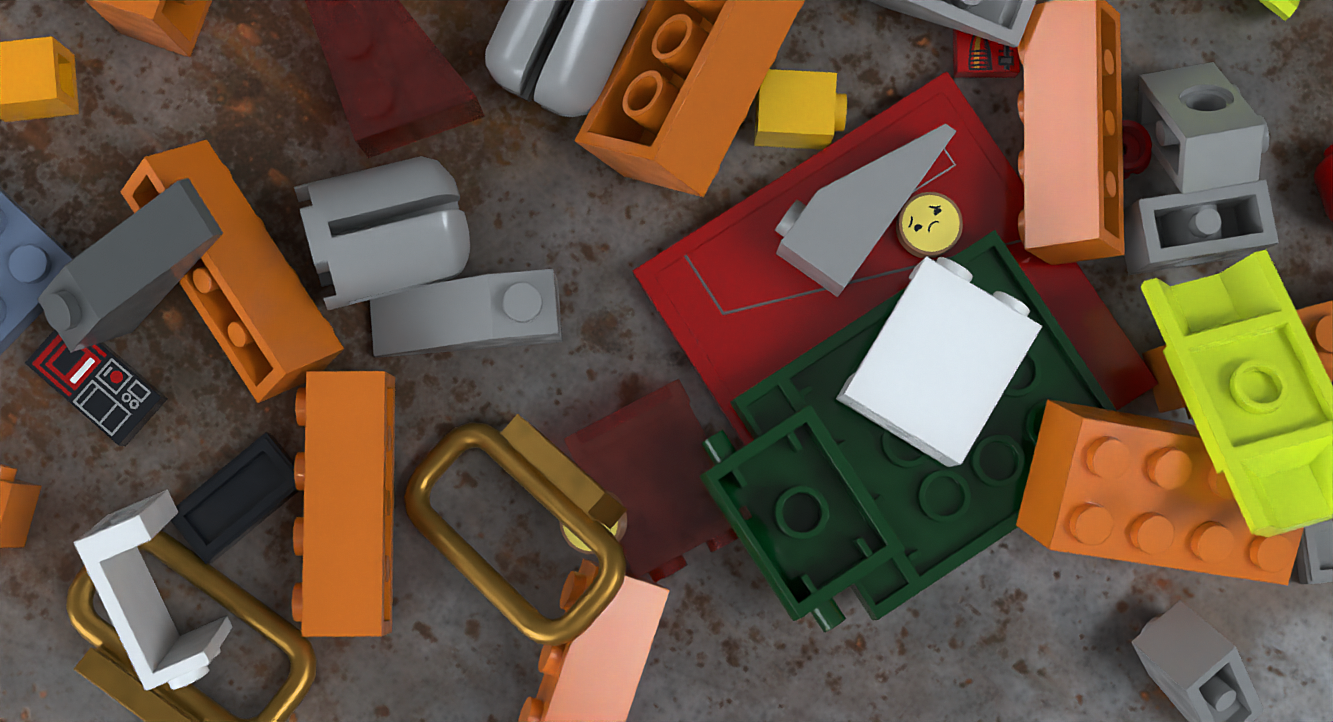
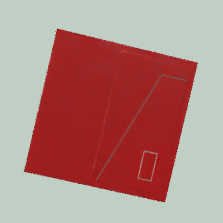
M947 71L632 270L639 285L744 446L754 441L730 402L906 288L911 281L908 277L914 267L924 259L910 254L899 242L896 233L898 212L846 287L836 297L776 254L779 244L784 238L775 231L776 227L797 199L807 206L819 189L944 124L956 130V133L906 201L907 203L912 197L924 192H936L950 198L959 208L963 220L961 236L948 252L939 257L950 259L993 230H996L1116 410L1121 409L1158 384L1077 262L1050 265L1025 250V245L1021 241L1018 230L1019 213L1021 210H1024V184ZM938 257L930 259L936 262Z

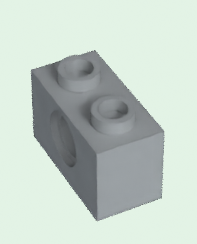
M1214 62L1139 75L1137 123L1141 124L1148 131L1152 141L1151 151L1181 194L1259 180L1261 154L1266 153L1269 147V131L1266 121L1261 115H1257L1241 96L1237 85L1231 84Z
M1266 180L1185 194L1177 193L1139 199L1124 209V244L1128 275L1247 257L1254 252L1265 250L1279 243Z

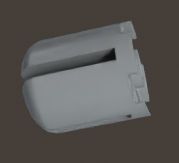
M509 0L486 48L485 65L493 79L502 88L528 102L534 97V101L539 103L543 109L559 116L577 117L586 115L600 96L620 52L648 0Z
M420 156L294 186L298 202L310 199L312 201L311 206L299 209L321 286L325 287L334 284L337 294L324 298L327 311L422 287V285L450 280L459 275L466 266L470 253V234L465 212L459 210L458 201L460 200V195L455 179L438 160Z

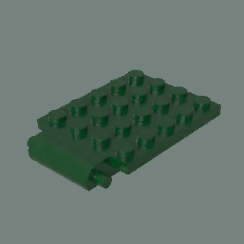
M993 230L956 254L950 260L967 269L973 276L970 283L993 296L995 291H999L1021 301L1030 310L1027 317L1042 327L961 465L945 466L836 400L847 379L858 370L906 288L730 402L754 441L737 451L722 429L701 443L715 466L701 474L699 478L792 621L799 620L811 612L824 633L835 628L846 617L833 597L849 586L871 620H879L1018 528L1016 523L1047 399L1117 411L996 230Z

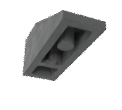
M189 178L178 180L67 263L37 300L44 309L47 321L57 330L70 352L130 334L217 241L223 232Z

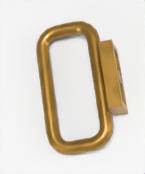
M519 414L513 418L502 432L484 423H467L455 427L441 438L415 468L407 481L404 495L405 509L415 528L523 635L537 644L558 646L574 641L594 623L613 601L623 585L626 571L623 548L606 527L611 529L627 509L543 433ZM480 448L485 451L597 556L599 561L598 575L572 607L561 617L549 619L541 615L432 508L430 493L433 486L466 450Z
M160 530L150 541L138 545V549L152 554L283 650L289 657L291 668L287 679L265 708L257 716L250 719H241L233 715L191 683L172 690L168 682L145 691L115 627L101 618L94 609L93 600L97 589L85 564L76 574L68 589L66 609L71 625L85 640L96 648L90 647L74 670L145 722H286L307 695L316 677L317 658L311 642L306 637H301V631L216 568L210 564H205L198 555L168 533Z

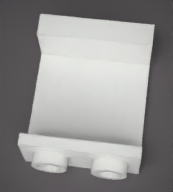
M926 256L914 267L908 277L911 279L910 283L858 370L847 379L836 400L945 466L951 467L962 464L1042 326L1027 317L1030 310L1018 299L999 291H995L992 296L970 283L973 278L972 274L958 263L944 257H938L935 262Z
M168 489L108 514L74 542L145 691L168 682L172 690L178 689L206 675L209 672L207 664H210L212 659L220 654V646L232 629L228 616H225L180 636L137 546L150 541L178 513Z

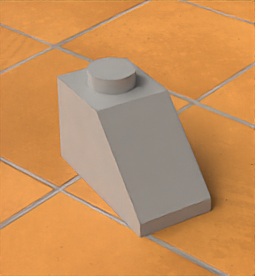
M1181 600L1164 614L1157 615L1148 621L1141 634L1131 642L1149 676L1188 722H1253L1264 712V708L1236 646Z

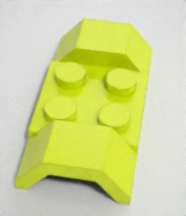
M1267 250L1254 252L1219 274L1169 286L1158 278L1144 281L1140 288L1167 345L1163 350V354L1217 474L1224 472L1251 534L1271 537L1332 519L1333 385Z

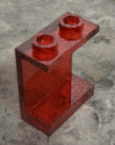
M679 379L564 438L578 466L604 489L614 493L627 509V528L619 543L623 548L635 578L648 572L654 583L686 567L688 564L683 553L705 542L712 553L739 539L699 478L701 474L715 465L701 445L702 442L707 440V437L690 407L691 401ZM746 505L739 509L745 520L752 517Z

